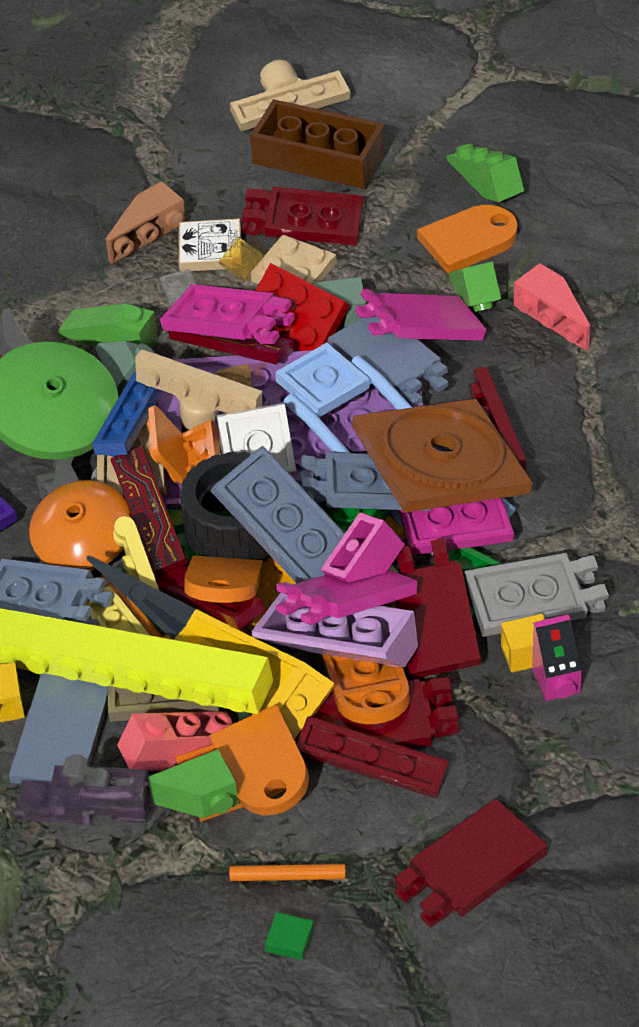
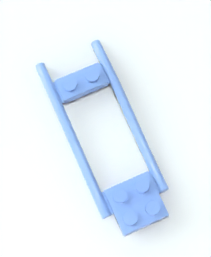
M328 343L276 371V382L290 393L285 398L284 404L311 428L332 453L351 452L319 417L369 389L370 384H373L396 410L412 408L385 377L361 356H355L350 363ZM434 446L439 451H452L444 446ZM502 498L508 517H511L515 512V507ZM392 510L389 516L402 527L398 510Z

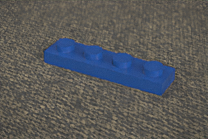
M136 371L132 374L92 443L95 455H109L112 457L127 455L149 416L148 408L156 404L162 393V390L137 382Z

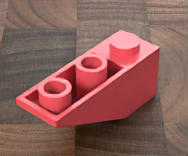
M539 263L514 282L515 307L541 322L545 327L565 337L569 342L576 344L585 351L589 349L590 324L564 277Z
M228 711L132 714L117 745L130 772L162 771L176 766V756L213 744L209 735L234 724Z

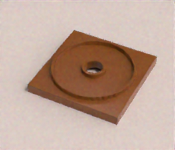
M477 399L353 416V430L404 513L524 495L531 492L532 481ZM434 446H444L452 451H439Z

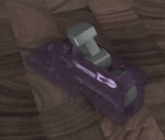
M72 754L65 759L64 766L55 765L51 782L22 780L15 808L17 820L90 825L92 815H107L115 821L147 823L151 803L148 771L88 766L87 758L82 755Z

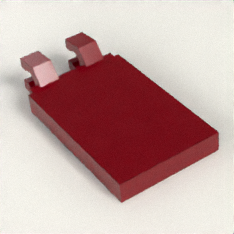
M272 186L271 192L266 189H247L245 197L246 206L242 212L241 233L254 236L265 234L267 237L276 238L285 235L296 240L357 246L363 196Z
M444 538L431 541L435 561L433 566L416 569L410 546L403 547L397 555L401 571L398 574L417 580V594L396 600L397 609L414 611L418 648L407 663L411 680L482 665L461 564L457 565V560L450 562Z
M449 677L430 679L426 684L425 681L419 682V679L408 681L409 705L400 716L388 722L360 724L348 720L339 712L333 693L329 694L314 715L316 719L410 749L431 746V737L437 738L459 733L456 707H442L452 705V690ZM374 705L371 707L377 708L381 707L382 705Z
M494 799L410 859L408 868L395 877V883L398 885L395 888V895L406 903L429 886L434 892L420 903V907L424 910L420 914V919L432 928L448 917L453 910L461 917L466 915L546 856L548 845L497 799Z

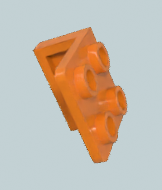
M156 405L148 408L149 420L147 421V428L151 436L150 455L157 464L161 463L175 483L179 482L182 484L191 468L197 466V463L211 458V456L221 455L218 427L212 420L181 433Z

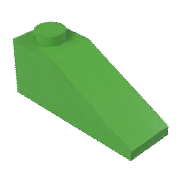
M127 303L73 310L58 330L60 336L97 346L98 343L128 341L138 345L145 344L152 348L158 339L154 311Z

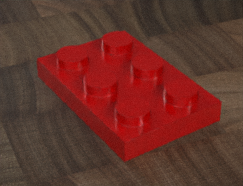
M272 263L269 264L255 290L273 293L274 297L290 299L291 306L283 313H294L295 319L289 326L274 325L268 331H279L281 338L293 340L294 348L299 351H311L328 343V337L335 334L350 306L347 302Z

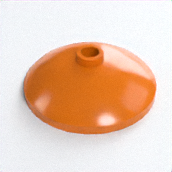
M92 480L71 482L53 490L35 509L29 527L31 545L38 558L44 564L86 569L91 572L97 569L87 560L86 556H92L108 564L123 550L124 547L117 545L113 540L114 525L120 517L126 516L132 519L131 512L123 496L113 487ZM79 513L76 517H71L73 514Z

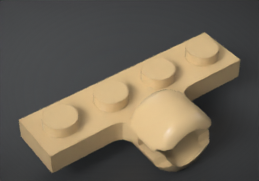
M279 59L269 62L261 70L260 81L265 92L230 102V111L240 131H245L256 127L273 99L318 109L350 99V90L339 70L308 80H301L289 62Z
M143 349L135 357L136 381L175 395L179 400L180 422L188 430L209 420H212L215 424V421H217L216 415H219V411L232 413L262 407L261 390Z

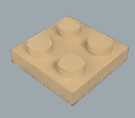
M282 235L251 271V281L259 284L269 264L272 263L309 283L322 282L337 264L336 254Z

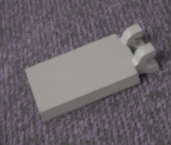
M567 553L467 570L464 573L466 588L483 637L501 634V623L538 614H543L544 619L569 614L571 621L586 618L587 611L592 613L605 611L606 606L603 600L608 599L609 596L605 584L581 589L580 584H589L595 581L593 571H597L598 565L594 555L569 561Z

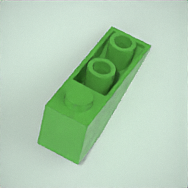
M473 144L461 145L456 148L455 153L446 156L447 161L485 199L501 202L524 192L515 156L503 154L502 151H491L486 147H475Z

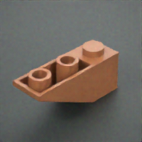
M162 181L137 194L106 237L109 262L112 264L179 227V222H186L183 199Z

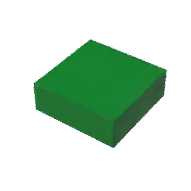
M276 912L265 942V952L303 960L314 930V920Z

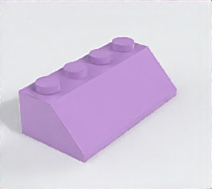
M284 593L278 595L252 630L254 638L272 646L350 658L356 661L362 660L386 664L392 667H405L418 648L414 611L377 606L338 619L332 616L324 617L320 622L309 625L301 621V614L307 613L311 609L307 606L298 608L296 612L289 615L277 612V604L283 603L287 599V595Z

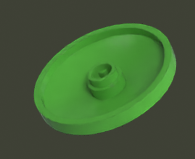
M59 342L26 344L0 358V439L5 444L22 454L48 460L68 459L93 449L92 443L118 400V391L114 379L97 358L78 347Z

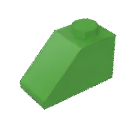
M493 262L449 272L450 280L457 295L468 307L473 306L474 312L493 308L492 301L501 299Z
M218 749L148 777L151 796L155 805L201 818L224 813L231 807L239 805L236 781Z

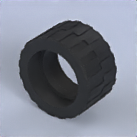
M226 452V454L211 456V458L197 463V466L191 468L186 478L183 479L180 501L184 532L190 548L197 552L198 556L263 560L269 555L235 517L219 516L210 512L222 504L211 492L213 486L251 455L250 453Z

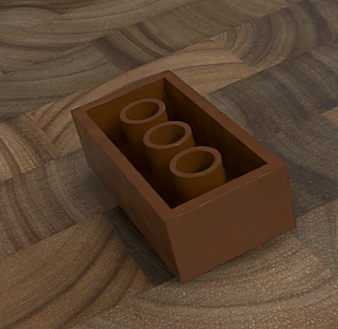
M275 99L272 100L250 135L252 164L361 189L366 187L386 152L384 123Z

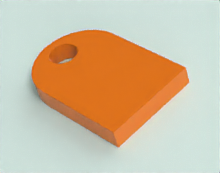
M478 205L417 229V239L449 275V272L466 268L512 247L517 239V221L511 212L502 207ZM503 223V224H506V225H503V226H495V225H493V224Z
M192 556L185 574L184 592L192 598L208 602L231 603L249 600L257 593L262 576L263 560Z
M322 654L327 677L336 685L332 692L337 708L348 720L360 724H380L397 718L407 709L410 702L409 685L402 667H392L386 664L362 660L356 661L350 658ZM374 705H382L381 707L377 708L371 707Z
M277 704L260 711L259 714L251 715L209 735L215 749L219 750L236 781L238 800L250 812L266 816L280 814L294 807L304 796L309 783L308 770ZM278 787L286 788V792L282 797L277 799L268 798L269 793L273 789Z

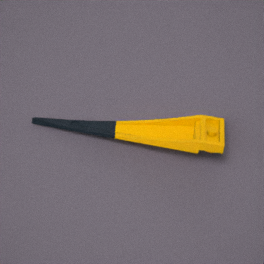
M86 556L87 560L171 639L268 657L274 681L260 711L277 704L295 742L301 734L307 716L314 717L336 686L335 683L305 662L253 638L92 556Z

